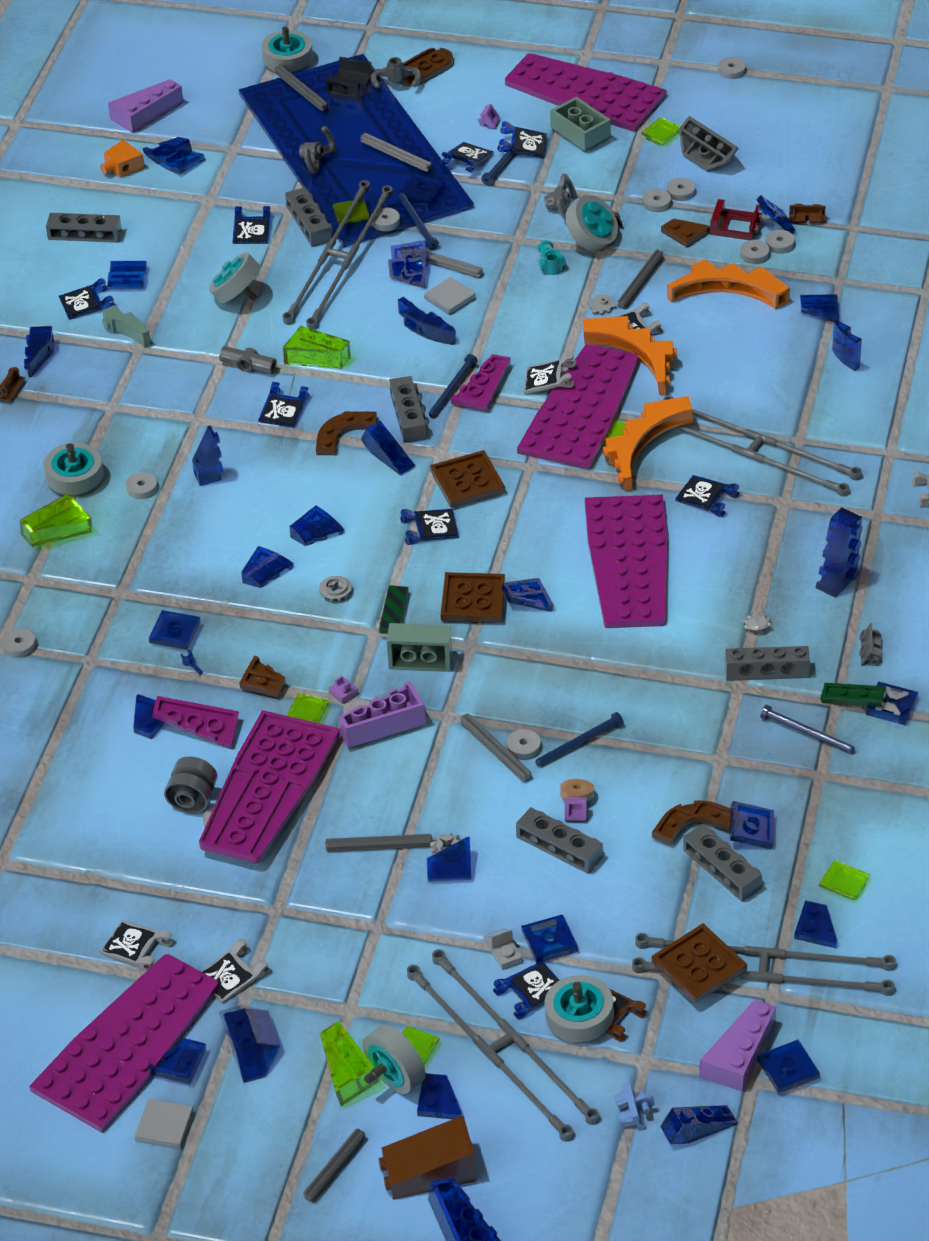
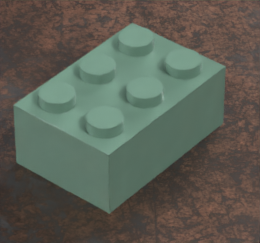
M574 97L550 110V127L584 151L611 137V119L578 97Z
M389 623L387 636L389 669L450 672L452 660L451 626Z

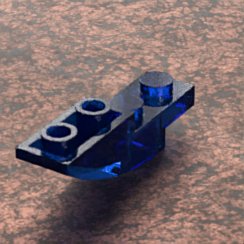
M404 296L398 299V314L404 318V326L435 342L449 345L456 344V331L453 326L446 323L434 312L426 314Z

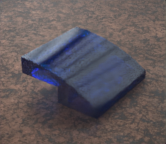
M110 261L107 289H144L147 261Z
M835 320L832 351L844 365L856 371L860 368L862 339L851 334L850 326Z

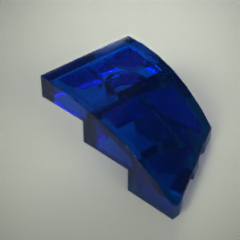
M176 137L158 143V147L143 148L144 154L152 161L177 174H181L205 161L203 153L192 151L190 140L187 138Z
M423 240L391 246L392 259L388 260L390 278L427 289V241Z

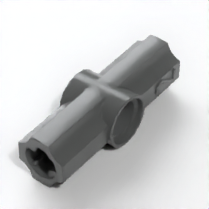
M223 346L219 355L220 361L237 365L243 372H250L254 369L273 374L276 370L277 359L259 355L253 348H246L243 351Z

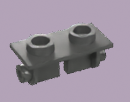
M870 623L866 630H862L859 638L861 641L859 655L861 656L862 666L866 661L871 662L873 665H877L881 661V649H879L881 647V633L878 630H872V623Z

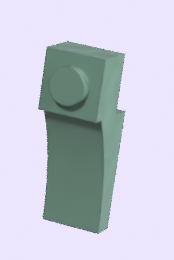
M116 305L102 310V323L106 329H109L113 334L119 333L128 336L140 343L144 348L151 345L149 330L131 312L123 314Z

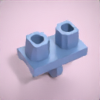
M627 1082L623 1084L625 1090L614 1095L619 1109L629 1106V1110L619 1113L620 1121L624 1128L635 1124L639 1130L646 1128L642 1110L645 1114L649 1113V1108L655 1103L652 1095L646 1094L645 1091H640L637 1094L636 1091L632 1090L631 1083Z

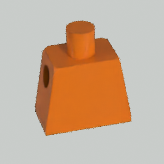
M124 139L104 152L105 163L100 165V169L104 174L112 171L118 177H123L145 168L143 154Z

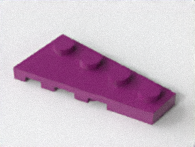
M492 354L480 367V371L477 374H473L470 377V381L459 389L460 392L451 397V404L487 411L510 365V357Z
M157 696L153 718L231 750L239 711Z

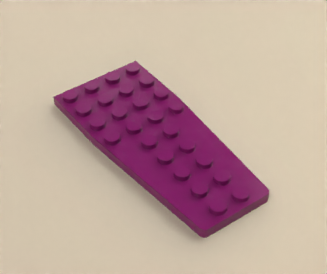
M528 53L505 77L506 86L557 106L574 97H578L611 119V125L633 132L642 125L667 96V90L616 75L612 72H604Z
M586 344L575 358L576 366L568 368L565 374H571L574 386L570 388L560 386L553 389L517 447L518 454L586 469L591 468L605 442V438L610 433L638 364V355L603 346Z
M663 494L585 497L588 548L604 627L664 626L666 613L667 530Z
M262 710L235 758L200 837V849L252 863H260L318 777L340 736V728Z
M170 954L163 955L60 1052L29 1086L30 1092L103 1133L147 1084L209 1003L218 989V981Z

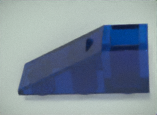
M52 326L30 327L29 334L26 335L28 347H25L27 359H24V369L28 370L29 377H32L53 353L54 335Z
M381 420L365 430L360 440L372 455L397 474L402 475L415 467L413 461Z
M211 425L207 427L192 459L194 476L199 486L221 481V472H223L222 463L219 461V458L222 457L221 450L217 445L220 443L218 433L213 431Z
M727 1105L672 1107L660 1128L670 1144H689L735 1126L738 1122Z

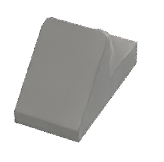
M503 928L483 936L501 970L522 963V956L513 943L511 929Z

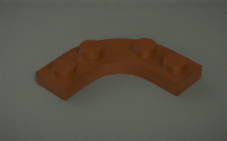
M345 411L326 421L321 426L317 435L316 455L335 456L337 440L345 432L352 430H376L377 411Z
M696 800L693 804L684 806L679 804L663 815L652 831V838L672 845L682 829L692 823L700 822L711 824L730 832L739 819V812L721 804L704 800Z

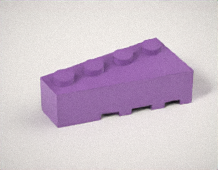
M169 79L108 102L110 120L134 133L182 104V86Z
M408 681L404 683L403 688L399 690L394 688L388 691L387 696L381 699L376 697L371 700L369 705H360L339 716L341 737L347 747L350 748L427 724L425 704L412 683Z
M754 999L700 1059L699 1077L743 1092L775 1025L776 1006Z

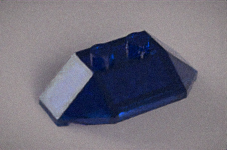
M239 1005L219 1011L243 1083L266 1077L268 1069L281 1048L268 1010Z

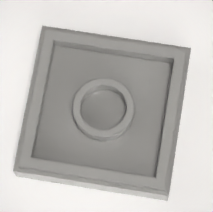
M451 277L424 293V299L449 315L476 298L475 292Z
M148 1099L135 1134V1141L180 1149L193 1114V1106Z

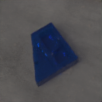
M762 195L756 199L760 205L759 210L763 214H768L785 231L791 234L796 231L780 207Z
M837 294L800 295L801 313L839 323Z
M539 578L505 582L501 587L509 603L549 612L554 608V604Z
M140 694L136 696L133 730L135 734L153 739L165 722L153 718L156 700Z
M466 837L427 858L428 882L471 880L470 837Z
M805 900L794 933V939L836 949L837 938L827 905Z
M184 1038L176 1044L174 1049L169 1050L163 1055V1059L157 1066L151 1064L148 1067V1071L153 1076L190 1085L206 1051V1043Z
M426 1073L421 1085L417 1116L454 1119L462 1116V1111L447 1075Z

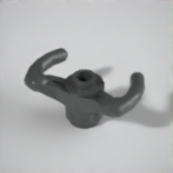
M392 57L388 60L387 67L373 70L371 83L376 89H379L380 83L377 81V77H387L389 81L398 83L404 79V76L413 75L415 79L412 82V86L417 87L421 80V73L418 68L405 67L400 58Z
M323 126L321 131L328 139V146H323L321 142H307L299 148L300 157L305 159L308 169L313 174L319 172L320 159L326 153L333 154L336 150L334 137L326 126Z
M562 174L555 191L548 193L544 197L546 208L548 210L559 209L565 220L567 212L565 207L569 206L571 197L575 198L577 196L575 187L567 174Z

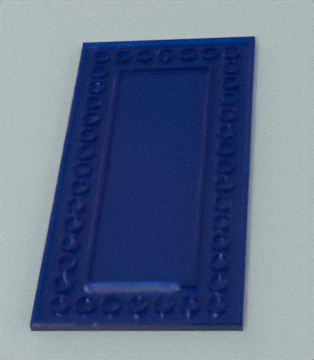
M364 54L349 57L352 59L368 61ZM339 61L293 73L296 78L328 103V109L324 111L318 109L282 78L238 89L240 97L302 188L305 187L308 193L312 194L314 202L318 203L320 212L325 214L327 223L332 225L334 234L355 200V195L359 190V183L364 180L370 183V191L365 193L357 203L337 238L343 248L356 243L378 205V200L382 195V188L387 185L392 187L393 196L388 198L381 208L396 210L400 216V224L397 228L390 231L377 230L371 224L362 242L416 226L399 200V193L405 194L423 223L474 208V202L381 77H377V81L380 83L379 89H376L370 80L360 98L354 99L327 94L326 78L337 75L340 70ZM326 126L334 137L336 150L333 154L326 153L320 159L319 172L313 174L308 169L305 159L300 157L299 148L307 142H321L323 146H328V139L321 131V128ZM364 133H368L431 162L432 168L425 172L362 143L360 137Z

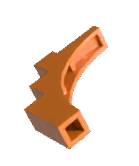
M705 259L692 265L691 273L667 285V299L671 303L687 296L709 292L741 294L762 301L774 309L789 303L790 287L762 266L749 273H746L734 263L718 270Z
M628 316L584 319L583 334L585 345L613 347L637 354L638 359L653 373L658 385L659 395H666V387H670V376L666 375V373H670V367H674V359L678 358L677 348H673V340L655 341V336H651L650 328L633 329V325L629 324Z
M689 396L644 403V412H641V418L624 421L625 429H622V436L605 438L606 446L603 447L604 458H608L610 465H615L616 471L619 470V473H617L619 484H623L624 491L632 490V468L638 455L646 445L668 430L693 423V411Z

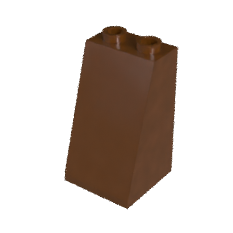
M464 1116L454 1118L381 1147L382 1157L378 1158L381 1172L385 1171L386 1177H383L386 1191H391L392 1199L476 1182L475 1153Z

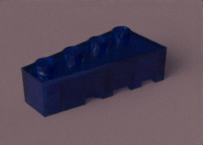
M841 507L830 518L826 536L828 543L822 555L825 561L823 566H820L818 573L822 577L820 581L816 582L815 588L835 598L852 580H856L859 575V550L862 544L860 538L863 526H861L862 516Z
M453 1177L430 1182L428 1201L446 1241H501L497 1236L496 1230L486 1223L481 1211L475 1209L468 1195Z

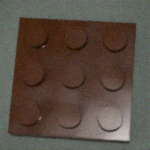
M484 450L430 465V471L450 507L505 492V485Z
M445 572L441 621L502 622L505 574Z
M704 923L652 955L651 962L695 1004L747 970V963Z

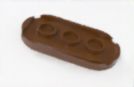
M429 48L405 61L404 66L418 68L421 73V80L418 85H421L449 69L453 65V54L445 48H439V50ZM404 76V79L398 83L404 86H412L415 76Z

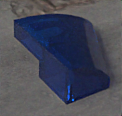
M317 505L289 526L290 538L304 546L313 544L315 541L328 539L327 535L336 532L339 535L345 533L344 528Z
M258 546L241 571L242 583L262 588L270 580L280 577V572L287 568L289 570L293 569L294 564L284 556Z

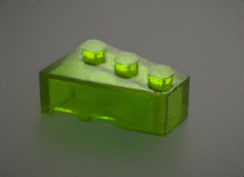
M300 326L283 346L284 365H290V362L301 363V366L319 364V367L342 369L351 358L350 341Z
M68 493L20 519V531L24 539L34 547L92 533V518Z
M340 1021L320 1032L334 1090L340 1106H343L380 1082L379 1078L375 1079L370 1085L364 1081V1077L375 1068Z

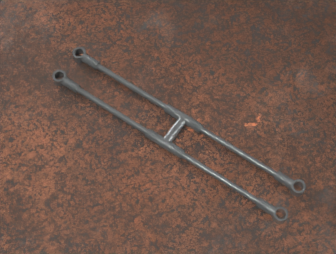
M364 180L359 183V190L355 195V200L334 236L323 250L316 267L295 303L291 305L289 311L282 315L284 324L290 325L294 322V315L298 310L299 303L328 256L343 258L345 260L341 265V269L323 301L312 317L306 320L307 329L315 330L318 327L317 321L322 314L324 306L344 271L351 264L360 248V243L380 208L388 198L393 196L391 186L387 185L382 188V195L378 200V205L350 251L344 252L333 249L339 234L357 203L365 193L370 191V183Z
M665 396L663 400L673 399L674 397ZM692 409L694 415L744 433L745 436L755 440L746 449L682 425L675 427L729 448L735 453L761 463L771 464L823 484L825 487L837 491V494L842 497L849 494L848 484H838L815 477L768 459L765 455L756 453V449L763 442L833 467L839 472L850 475L852 480H860L862 477V470L859 467L851 468L843 464L833 463L778 442L777 439L748 428H741Z
M639 933L635 937V945L640 949L648 946L664 947L674 942L664 938L648 937L645 933ZM729 946L734 952L760 956L759 972L745 971L737 976L742 977V979L864 988L867 991L881 992L885 996H890L894 993L895 985L891 980H884L882 983L867 981L860 983L768 973L769 957H797L863 963L867 966H878L886 971H892L896 966V959L892 955H886L883 958H859L792 952L778 948ZM641 957L634 958L632 961V970L635 973H643L645 970L661 972L652 962H647Z
M437 949L433 951L432 962L435 965H441L448 974H451L498 1022V1026L506 1033V1035L492 1044L488 1045L480 1035H476L435 992L430 983L420 973L419 966H408V979L416 981L424 990L431 994L469 1034L480 1050L497 1067H500L549 1119L548 1121L559 1132V1137L562 1141L572 1140L573 1128L570 1125H565L556 1115H553L504 1064V1060L496 1053V1051L510 1042L514 1041L522 1051H526L574 1101V1105L585 1115L586 1123L590 1125L598 1123V1110L590 1108L534 1053L521 1035L505 1019H502L455 971V967L445 958L443 950Z

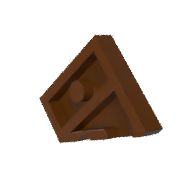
M673 218L661 226V232L687 248L709 234L710 226Z
M255 655L239 682L240 689L279 697L286 684L283 675L275 672L271 666L262 664L260 658Z

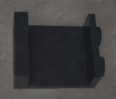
M339 57L340 70L337 75L326 78L327 94L359 99L371 80L372 62Z

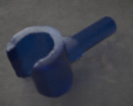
M187 650L188 656L181 654L184 666H191L199 675L203 673L195 663L191 650Z

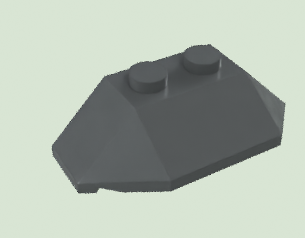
M688 116L678 129L682 154L706 171L728 163L739 149L736 145L691 116Z

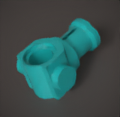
M543 240L537 246L538 252L541 253L539 268L544 271L545 275H555L563 272L562 266H566V260L559 250L553 249V243L549 240Z

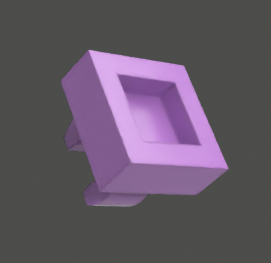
M492 104L485 106L480 114L481 118L477 121L481 126L487 124L489 129L496 126L500 116Z
M341 675L335 679V684L329 687V694L341 704H344L358 694V688Z
M565 797V820L586 821L587 798Z

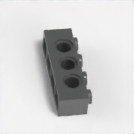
M305 187L286 192V207L311 247L328 243L331 239V234H333V228L330 223H327L325 214L320 212L319 205L314 202L312 194L308 193Z
M50 213L46 223L48 240L118 243L122 230L120 215Z
M412 376L389 379L390 395L403 442L425 440L426 431H429L428 421L424 420V407L420 408L422 401L421 396L417 395V383H413Z
M809 647L725 649L726 681L809 678Z
M530 807L516 823L517 838L587 874L603 858V843L583 834L578 829L565 825L560 820H556L542 811Z
M701 824L683 836V851L741 902L761 889V872L756 867L750 865L744 856L735 852L729 843L720 839L714 830Z

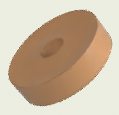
M569 779L561 783L560 796L564 800L565 797L587 798V801H590L594 797V785L582 779Z

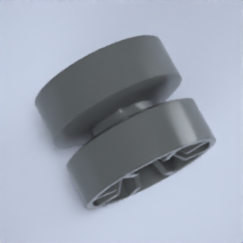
M192 756L180 758L175 763L164 791L166 801L173 808L184 813L196 814L204 811L218 779L217 771L210 763L201 758Z

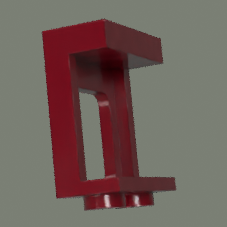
M718 199L710 220V235L753 240L754 234H758V223L762 222L763 213L760 212V205H756L753 213L726 209L725 200ZM729 221L750 222L749 232L727 229Z

